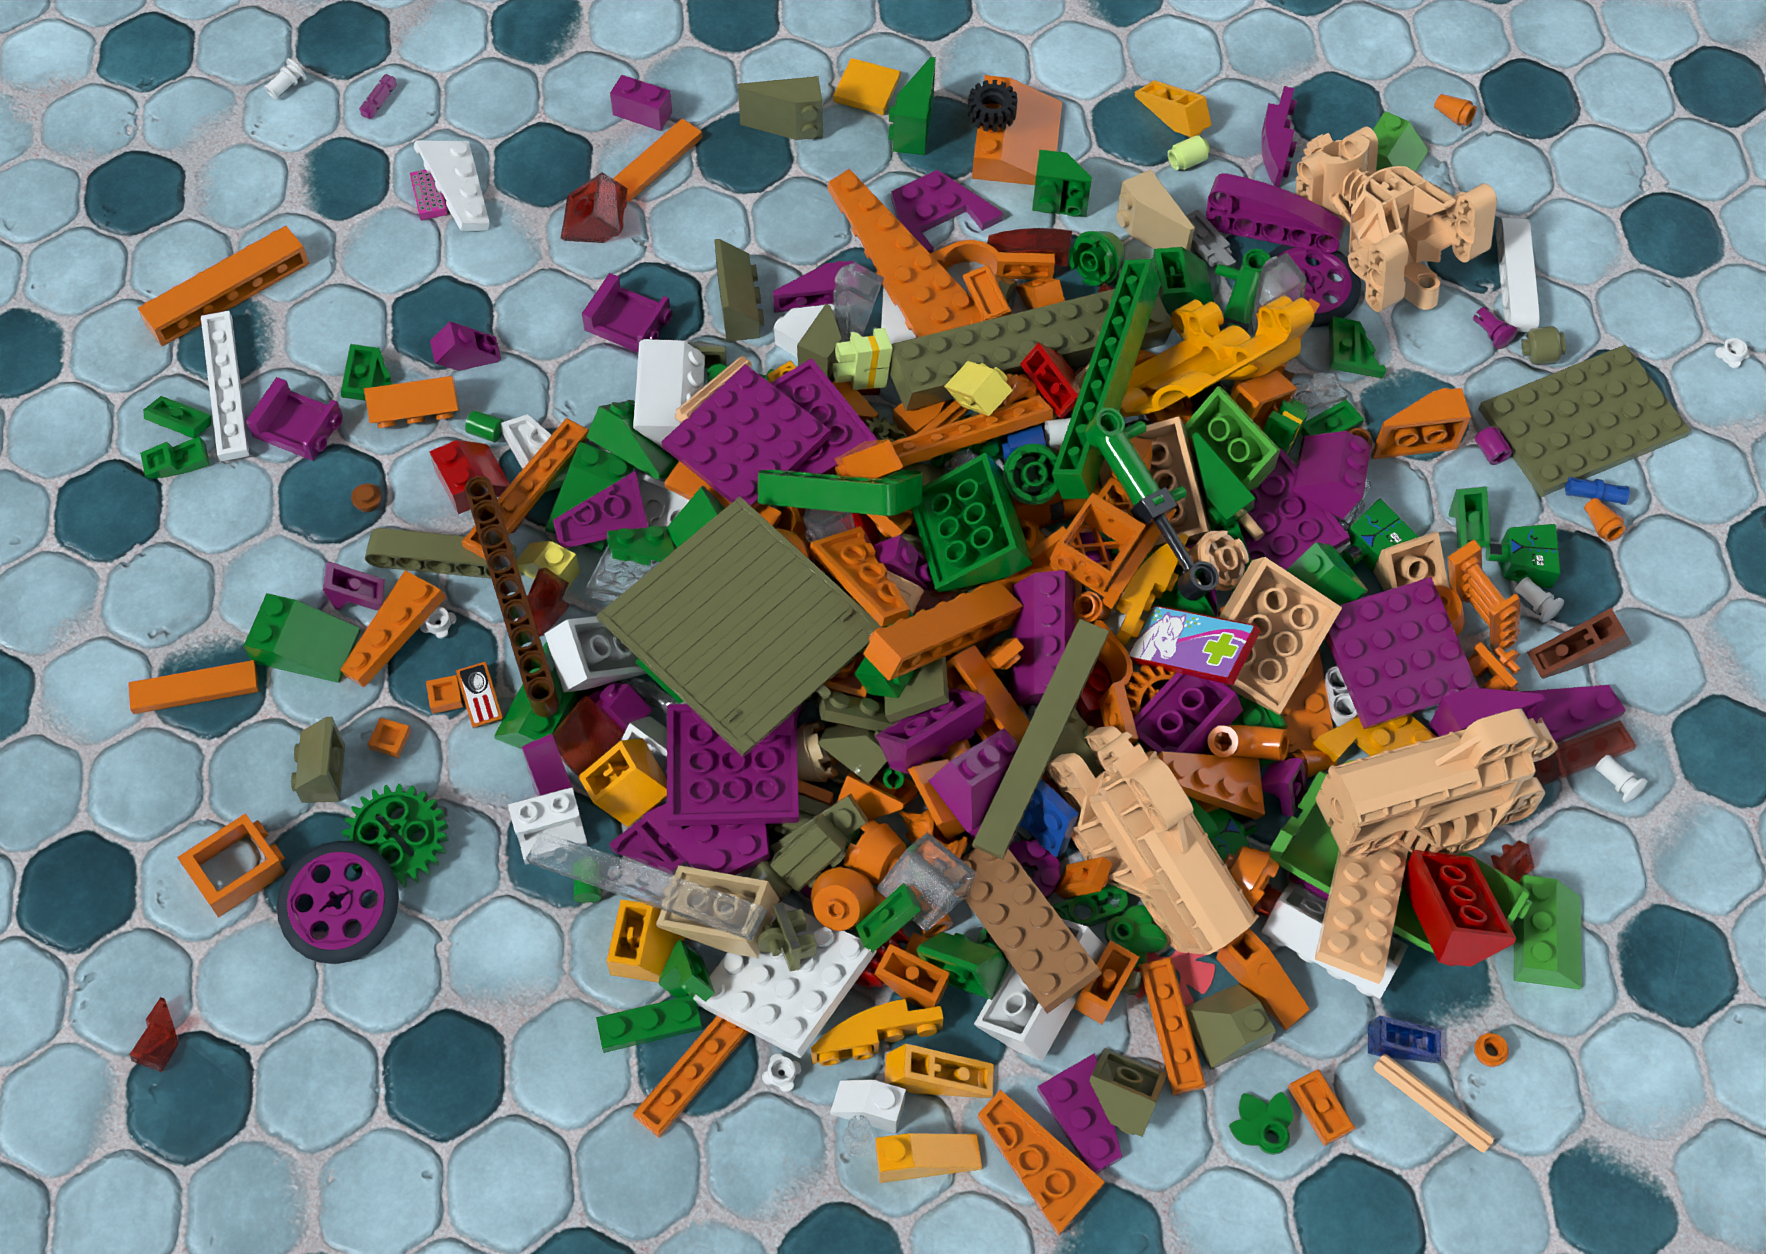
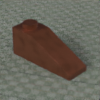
M1610 608L1527 653L1540 677L1545 679L1604 659L1632 643L1614 611Z

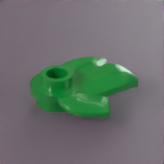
M1145 905L1130 907L1123 916H1116L1110 919L1104 929L1105 938L1108 943L1111 940L1139 956L1134 966L1137 969H1140L1139 964L1147 963L1146 953L1159 952L1168 945L1165 933L1157 925L1152 924L1153 918ZM1118 927H1122L1125 930V937L1118 933Z
M1279 1092L1266 1104L1253 1095L1243 1093L1238 1107L1241 1119L1229 1125L1231 1133L1236 1140L1244 1145L1258 1146L1263 1152L1270 1155L1282 1153L1290 1142V1134L1287 1128L1294 1117L1288 1098L1283 1092ZM1272 1133L1276 1135L1278 1142L1270 1143L1266 1139V1134Z

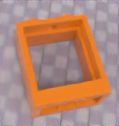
M1275 370L1239 383L1230 397L1263 431L1270 414L1273 411L1278 412L1276 403L1279 407L1282 400L1289 403L1298 388L1279 371Z
M1092 493L1058 541L1049 560L1057 564L1062 570L1068 571L1080 578L1088 586L1096 588L1103 593L1138 541L1146 525ZM1084 522L1123 545L1108 569L1069 546Z
M246 813L177 857L218 918L286 874L280 863L285 860V857L275 843L271 846L266 843L264 838L269 835L259 820L252 823ZM249 834L267 860L217 892L200 865Z

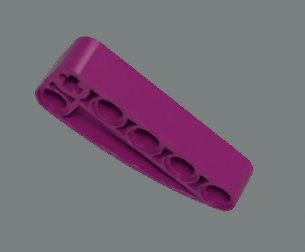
M1222 173L1215 178L1208 196L1206 219L1218 232L1323 253H1332L1339 248L1345 229L1344 222L1323 207L1290 191L1250 178Z

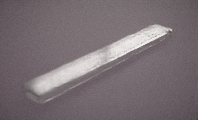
M543 831L539 834L526 857L527 861L532 865L750 941L753 940L766 914L763 906Z

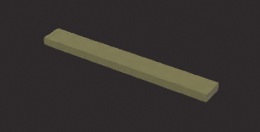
M1079 619L972 843L974 848L999 859H1004L1109 636V630Z

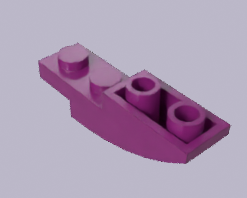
M1287 86L1283 88L1279 105L1268 103L1261 137L1262 156L1266 171L1273 185L1279 188L1282 177L1288 178L1292 162L1287 161V158H1293L1297 142L1292 141L1295 131L1290 129L1292 120L1287 119L1288 115L1293 116L1297 100L1292 99L1294 88Z

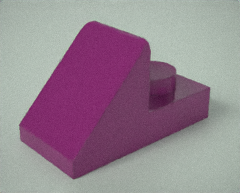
M328 561L326 563L323 591L336 610H340L346 603L351 602L377 611L382 606L385 579Z
M1298 757L1272 763L1261 779L1262 790L1278 796L1282 814L1288 817L1296 816L1300 809L1298 806L1308 791L1304 760Z

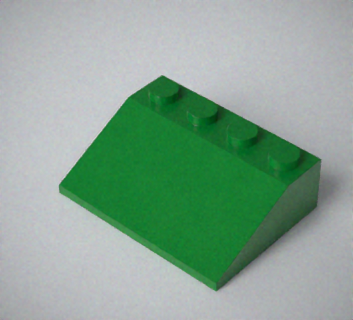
M987 453L974 458L922 487V503L913 507L912 511L936 591L943 592L1004 579L1033 564L1011 495L1004 484L1003 470Z

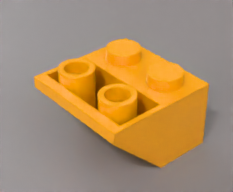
M643 738L619 741L578 776L592 802L627 827H631L644 817L643 814L653 810L667 798V778Z
M621 899L606 961L609 973L612 976L658 983L675 944L680 939L685 942L686 937L661 929L656 925L662 908L654 904Z

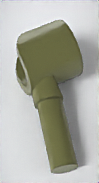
M1132 971L1122 991L1130 995L1137 994L1142 984V975L1139 972Z

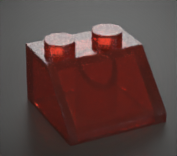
M601 172L567 196L561 239L574 242L605 243L612 237L618 236L624 226L623 217L627 206L626 196L628 188Z

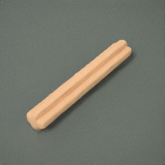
M745 356L736 359L676 410L675 419L682 423L685 419L690 418L691 414L744 364L751 367L752 362L747 360Z
M1383 1054L1375 1063L1374 1069L1376 1072L1480 1152L1484 1153L1491 1146L1495 1139L1492 1134L1390 1056Z

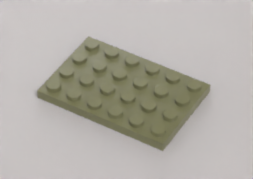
M1626 344L1483 401L1478 408L1492 428L1497 427L1512 450L1511 456L1540 497L1565 488L1569 477L1584 480L1683 439L1691 431Z

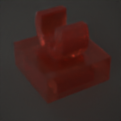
M1520 840L1513 846L1503 844V855L1501 857L1494 854L1491 856L1494 868L1500 870L1516 882H1519L1523 875H1527L1534 868L1530 847Z

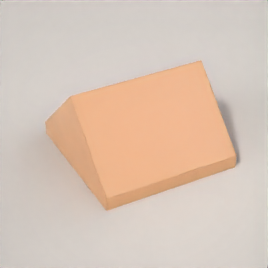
M1433 532L1382 549L1373 571L1384 591L1432 577L1435 585L1449 588L1439 532Z

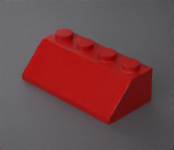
M1420 850L1412 851L1404 871L1402 885L1439 963L1448 966L1460 965L1471 967L1514 944L1516 937L1474 857Z

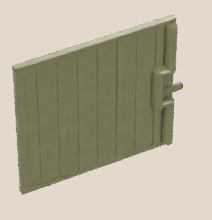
M740 496L596 615V618L742 757L753 750L792 715L815 691L822 698L828 699L831 692L824 683L832 679L858 656L870 643L868 639L872 632L881 627L870 614Z

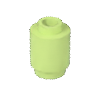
M1195 135L1173 145L1172 149L1168 150V159L1175 170H1186L1206 161L1208 153H1210V147L1205 138Z

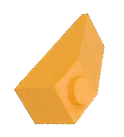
M1155 80L1134 92L1135 97L1174 132L1186 135L1187 137L1200 135L1203 130L1212 125L1206 97Z
M904 1044L886 1053L884 1083L906 1089V1092L915 1094L991 1098L993 1097L994 1064Z
M908 1133L875 1138L879 1183L982 1170L977 1134Z

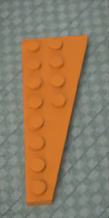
M850 169L829 181L827 186L829 193L840 212L846 215L852 226L851 231L855 237L858 236L865 248L864 253L866 257L872 260L877 269L876 274L893 304L895 306L898 305L906 319L905 324L908 330H912L916 338L983 321L972 297Z

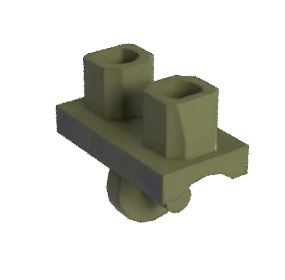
M783 903L773 905L776 919L772 922V926L768 924L762 928L763 932L757 939L759 949L762 952H771L773 956H778L782 952L789 971L800 970L801 959L816 955V940L811 933L796 936L795 934L807 929V921L803 909L786 912Z

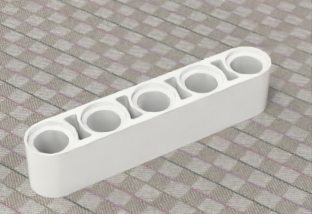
M1501 217L1497 223L1496 240L1504 321L1509 326H1515L1517 332L1528 333L1530 329L1538 328L1540 317L1530 220Z

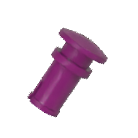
M1482 307L1476 312L1481 316L1480 318L1477 315L1473 316V321L1478 323L1488 333V338L1493 341V346L1496 349L1506 347L1517 334L1515 326H1509L1504 320L1500 321L1487 307Z

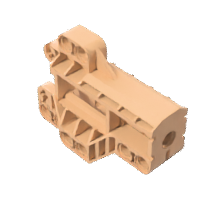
M1513 709L1479 719L1469 725L1467 729L1449 732L1447 735L1422 742L1417 741L1415 744L1390 751L1385 750L1383 753L1362 759L1357 758L1355 761L1338 766H1330L1329 774H1326L1321 785L1322 790H1319L1315 801L1327 825L1331 827V833L1344 858L1359 856L1396 844L1402 845L1411 853L1413 850L1458 855L1481 846L1494 828L1522 820L1536 810L1545 795V791L1537 777H1533L1536 772L1533 762L1550 756L1557 750L1558 746L1542 718H1539L1536 723L1533 718L1527 719L1522 709Z
M1113 726L1097 728L1085 738H1087L1090 748L1097 757L1095 760L1097 765H1102L1105 770L1103 773L1095 778L1085 761L1076 753L1061 754L1049 762L1047 766L1050 776L1067 803L1079 813L1077 818L1079 821L1073 827L1074 830L1071 838L1085 860L1104 856L1113 863L1108 874V884L1140 897L1157 926L1165 933L1168 943L1176 951L1210 955L1246 931L1259 916L1253 911L1243 895L1242 889L1239 888L1227 869L1226 863L1222 861L1207 837L1208 834L1204 832L1194 816L1192 804L1170 768L1158 758L1157 752L1149 751L1145 754L1140 744L1133 747L1128 740L1132 735L1128 732L1122 734Z

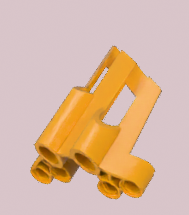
M1285 295L1262 306L1259 309V313L1256 314L1258 328L1255 336L1252 338L1239 326L1232 325L1220 331L1219 326L1223 324L1224 317L1221 309L1214 302H1208L1203 305L1199 300L1195 299L1174 310L1170 319L1174 325V330L1184 341L1133 368L1119 411L1123 417H1131L1159 411L1185 396H1188V398L1194 396L1222 379L1241 380L1256 378L1294 359L1300 354L1301 350L1299 336L1305 333L1314 321L1315 316L1312 306L1304 298H1298L1292 302ZM1146 388L1155 391V393L1148 397L1141 389ZM1074 407L1070 410L1071 415L1073 413Z

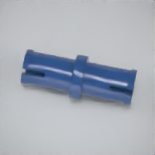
M1569 477L1565 486V494L1567 496L1572 495L1589 499L1599 498L1600 501L1619 503L1621 505L1627 504L1630 495L1628 486L1607 484L1601 479L1589 481Z

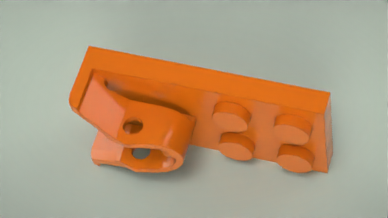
M1319 649L1281 712L1288 726L1286 729L1289 733L1288 755L1294 753L1296 749L1319 750L1313 743L1320 735L1333 729Z

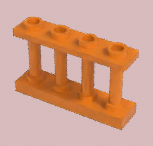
M1472 540L1448 556L1450 589L1458 594L1462 602H1470L1490 628V648L1494 651L1497 647L1501 646L1503 650H1506L1518 641L1517 637L1520 634V597L1516 593L1508 599L1503 597L1482 570V548L1475 540Z

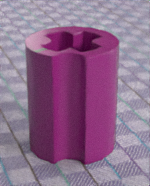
M1487 427L1475 437V442L1490 465L1500 464L1512 454L1511 448L1497 427Z

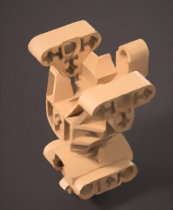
M1363 127L1346 136L1343 140L1333 141L1330 134L1327 133L1319 135L1306 144L1307 148L1303 150L1306 156L1302 157V161L1297 164L1296 195L1328 210L1340 218L1345 226L1350 225V254L1348 255V263L1352 271L1366 282L1365 297L1373 311L1381 312L1403 298L1419 309L1428 310L1434 308L1439 300L1440 280L1436 273L1421 262H1440L1441 251L1451 245L1455 256L1461 262H1468L1490 249L1497 204L1496 194L1490 185L1482 183L1466 193L1462 191L1452 196L1441 187L1425 180L1418 172L1405 166L1388 167L1376 172L1378 139L1375 132L1369 127Z

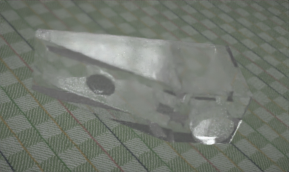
M858 263L842 267L835 277V282L837 283L833 292L835 320L842 337V342L850 341L851 332H856L861 337L863 336L884 279L882 276Z

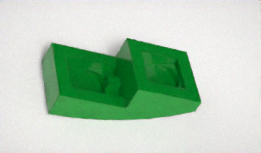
M200 436L174 447L168 442H164L140 452L144 474L147 479L180 475L210 465L205 441Z

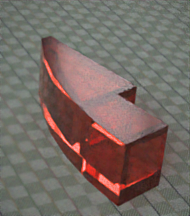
M1028 228L1003 231L989 235L987 244L994 247L998 252L1055 254V265L1067 266L1072 230Z

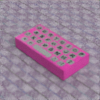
M426 169L411 172L410 178L420 220L448 215L443 194L438 192L435 186L436 181L432 174L428 173Z

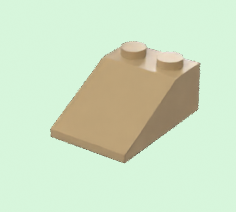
M1150 169L1122 181L1118 212L1116 213L1118 224L1125 228L1131 237L1153 249L1183 247L1190 252L1195 227L1153 171Z
M678 865L656 925L661 929L727 953L759 958L761 950L759 949L757 939L763 932L762 928L765 925L771 924L774 916L773 905L778 904L779 897L769 882L765 880Z

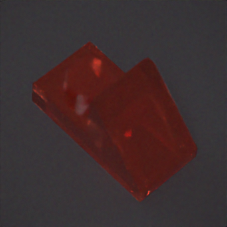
M546 567L538 570L527 596L540 637L545 635L544 633L555 624L570 605L562 599L569 582Z

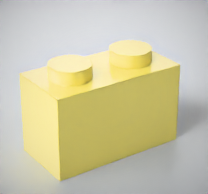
M967 361L944 386L962 407L990 416L1013 391L1006 383L1008 380L1007 376L999 368L995 367L992 369L984 363L976 364Z

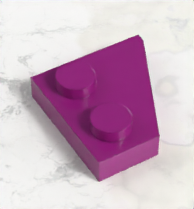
M642 817L609 843V847L614 853L671 875H675L678 865L686 866L688 864L647 823L645 817Z

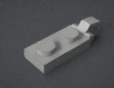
M1199 210L1186 215L1195 227L1191 247L1211 267L1215 265L1217 267L1218 264L1235 268L1236 261L1232 257L1233 253L1230 250V243Z

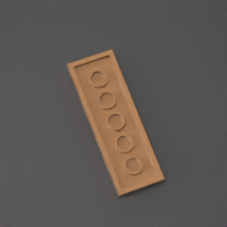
M975 848L960 859L959 865L954 866L953 864L944 871L1047 1014L1102 974L1009 849L1002 860Z

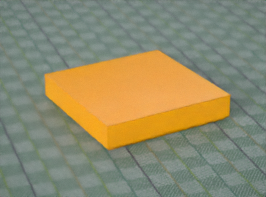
M851 58L833 95V102L884 115L901 78V71Z

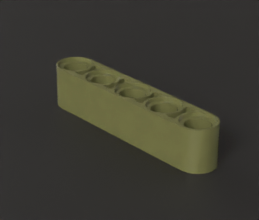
M376 528L371 531L365 561L372 566L491 579L486 560L463 548L462 540L466 536ZM511 543L515 555L516 547Z

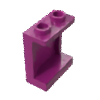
M611 273L605 278L582 312L584 331L639 353V342L643 339L657 340L660 330L664 325L669 324L672 317L668 297L663 296L660 302H656L624 289L620 285L619 276Z
M276 377L246 422L252 437L314 461L318 453L325 449L333 431L340 427L343 415L337 401L331 400L326 405L290 391L287 381Z

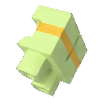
M885 328L874 329L873 336L861 337L860 334L851 332L850 341L836 343V357L838 362H842L833 363L832 371L836 383L850 382L853 390L884 388L887 386L893 348Z

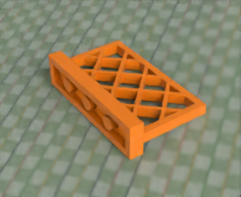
M1110 477L1098 496L1120 510L1126 509L1128 515L1133 517L1130 510L1134 505L1120 482ZM1112 489L1120 494L1124 502L1111 503L1108 496L1109 490ZM1174 508L1168 515H1166V518L1169 522L1171 521L1177 509ZM1084 522L1069 544L1070 547L1085 556L1087 551L1098 550L1102 562L1096 563L1106 569L1113 562L1108 560L1106 549L1118 548L1120 552L1123 547L1117 541L1103 542L1099 530L1091 525H1086V522ZM1155 522L1144 528L1138 541L1103 593L1096 588L1088 586L1083 580L1072 573L1066 572L1071 577L1104 597L1102 603L1112 609L1162 533ZM1092 532L1096 543L1082 544L1079 533ZM1051 562L1052 565H1054L1055 567L1059 568V567L1057 566V564H1055L1054 562Z

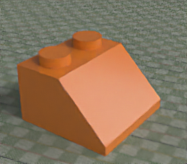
M946 759L909 768L908 771L937 827L946 840L966 831L928 781L949 763V760Z

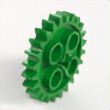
M399 783L395 792H392L388 785L384 786V794L381 795L375 789H372L373 799L369 801L362 796L360 799L364 806L362 808L351 807L356 816L355 818H345V822L351 829L342 830L341 834L344 838L350 839L348 841L358 842L371 847L382 855L385 860L389 854L399 852V859L389 864L396 880H399L403 888L406 887L407 878L412 877L418 883V873L422 871L429 876L431 873L427 866L430 863L437 866L440 864L435 855L446 853L444 847L440 845L442 842L449 841L447 834L441 832L449 828L447 822L441 820L445 814L442 809L435 810L438 806L435 799L427 801L429 796L426 791H422L417 796V790L412 785L406 793L403 786ZM396 809H405L404 815L401 818L391 819V814ZM381 815L392 829L401 836L407 846L414 851L413 856H409L399 843L389 835L384 826L377 821V816ZM380 830L376 839L371 841L365 840L369 831ZM417 831L426 832L425 837L421 841L411 842V837ZM353 864L352 869L356 873L363 871L361 865Z

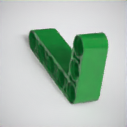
M785 470L758 471V503L871 515H897L922 503L923 473L915 470H901L876 479Z

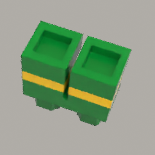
M1292 399L1290 403L1282 400L1278 412L1273 411L1270 414L1263 429V432L1279 449L1282 448L1287 456L1292 452L1308 416L1306 412L1308 407L1296 399Z

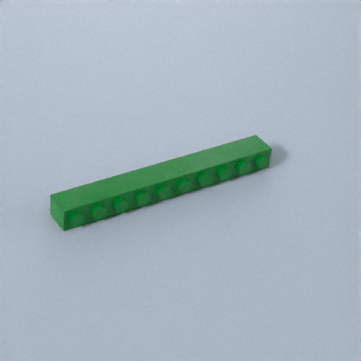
M1152 259L1124 261L1052 472L1062 499H1088L1094 491L1104 456L1099 448L1092 446L1087 441L1085 427L1102 408L1109 407L1120 411L1161 285Z

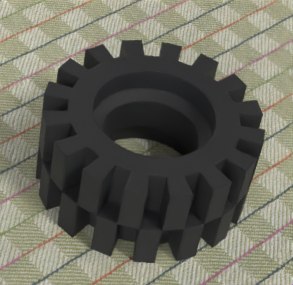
M988 80L983 81V86L980 83L976 84L975 89H971L968 99V117H970V122H975V127L978 129L984 126L983 131L987 132L989 128H993V132H997L998 127L1001 130H1005L1006 125L1011 126L1013 120L1016 119L1018 102L1016 91L1013 92V87L1011 86L1006 88V83L1003 81L1000 85L997 84V80H992V84H989ZM987 103H996L1002 107L997 109H990L985 107L984 105Z

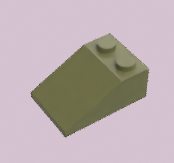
M819 76L737 84L740 125L795 140L823 138V107Z

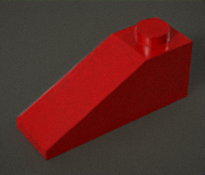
M1038 342L1020 365L1057 416L1063 419L1077 402L1080 393L1074 371L1063 356Z

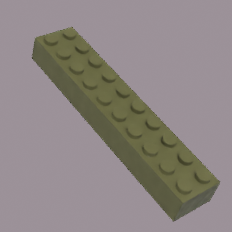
M1115 289L891 344L893 349L889 374L905 410L909 411L955 399L944 386L967 361L976 364L984 363L992 369L997 367L1005 375H1027L1020 363L1038 342L1060 353L1071 368L1088 365ZM1157 295L1140 350L1165 345L1174 327L1159 295Z

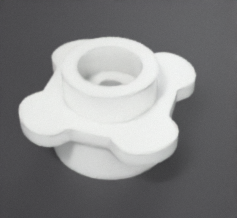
M1731 338L1725 341L1723 347L1716 349L1715 355L1718 358H1722L1730 367L1738 368L1743 359L1749 358L1750 351L1745 342L1737 338Z
M437 607L420 626V629L424 633L430 632L435 634L437 638L443 639L448 636V629L451 624L456 622V616L452 612L448 613L442 607Z
M774 1054L770 1058L768 1071L762 1074V1080L766 1085L773 1084L780 1087V1090L784 1093L790 1092L794 1087L793 1081L795 1076L801 1073V1065L797 1061L792 1062L781 1054ZM783 1070L785 1074L780 1076L778 1074L779 1071Z

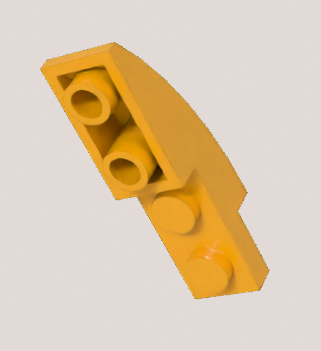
M1183 533L1178 537L1185 547L1189 536ZM1168 543L1155 551L1136 571L1115 610L1126 614L1116 636L1125 646L1131 636L1137 638L1142 629L1144 621L1139 619L1142 611L1149 612L1155 597L1160 599L1165 590L1171 591L1178 578V574L1174 573L1177 564H1181Z
M901 999L864 1010L836 1025L811 1046L812 1064L820 1063L821 1066H832L838 1064L841 1059L867 1060L872 1058L873 1054L879 1053V1040L884 1039L885 1042H897L904 1039V1036L918 1034L919 1037L932 1036L937 1033V1030H942L943 1028L941 1006L908 1011L906 999Z

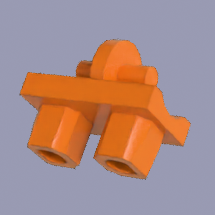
M1482 642L1473 647L1474 654L1467 660L1473 675L1477 678L1488 670L1493 676L1491 680L1483 685L1484 689L1519 691L1516 687L1518 682L1506 670L1508 668L1514 675L1521 670L1515 663L1520 655L1515 649L1506 653L1501 646L1497 647L1493 651L1499 658L1497 660Z

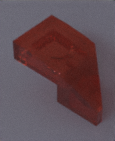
M1267 884L1263 890L1265 893L1252 908L1255 914L1260 913L1269 918L1282 893L1272 888V885Z
M160 997L145 1020L147 1024L146 1030L129 1055L131 1062L162 1072L179 1042L166 1000Z

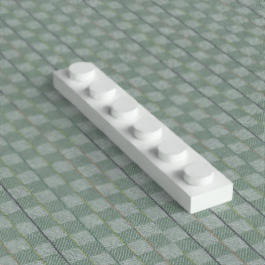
M230 311L202 315L201 323L217 456L220 462L247 457L250 454L232 316Z

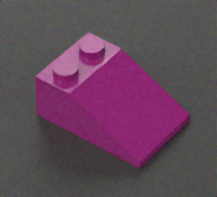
M1473 687L1462 691L1454 689L1442 696V700L1435 710L1429 727L1435 736L1440 737L1449 734V732L1467 729L1469 725L1479 719L1513 709H1522L1527 719H1534L1545 701V697L1539 693Z

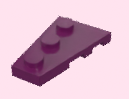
M636 471L553 519L558 545L568 548L607 539V531L622 528H648Z
M1610 685L1520 691L1543 694L1545 701L1536 714L1534 721L1537 723L1539 718H1542L1556 743L1618 718L1626 711Z
M1094 1053L1038 1085L1037 1091L1082 1162L1094 1173L1098 1174L1120 1161L1122 1153L1115 1127L1110 1124L1089 1081L1097 1064Z

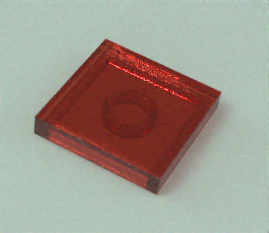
M587 696L578 702L552 736L562 761L579 776L621 741L625 732Z

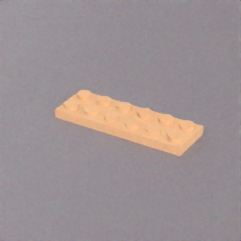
M1396 844L1351 858H1344L1339 849L1315 960L1380 984L1385 974L1408 855L1406 848Z

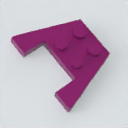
M935 170L891 191V200L897 219L929 253L934 252V247L923 235V232L960 214L967 212L982 231L1003 221V213L999 209L939 170Z
M667 803L643 814L647 823L692 868L737 875L762 861L770 859L767 824L697 825L682 829L681 826H667Z

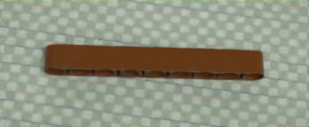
M475 476L466 483L465 493L524 689L533 712L541 717L551 716L559 708V697L500 506L491 481L484 476ZM519 617H523V619H521V620L514 621L515 619H517V618H519ZM531 642L530 645L522 647L524 644ZM539 668L537 672L529 673L531 670ZM541 695H548L544 699H538Z

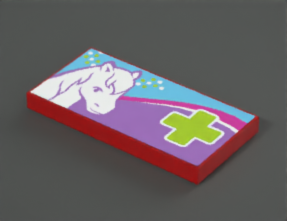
M1154 605L1128 654L1134 664L1148 665L1152 668L1163 667L1166 671L1234 685L1261 631L1253 624Z

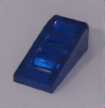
M1379 1015L1368 1025V1054L1376 1056L1387 1054L1391 1058L1438 1064L1441 1062V1030ZM1396 1034H1399V1044H1396ZM1410 1035L1413 1036V1048L1410 1047ZM1423 1037H1427V1051L1422 1050Z

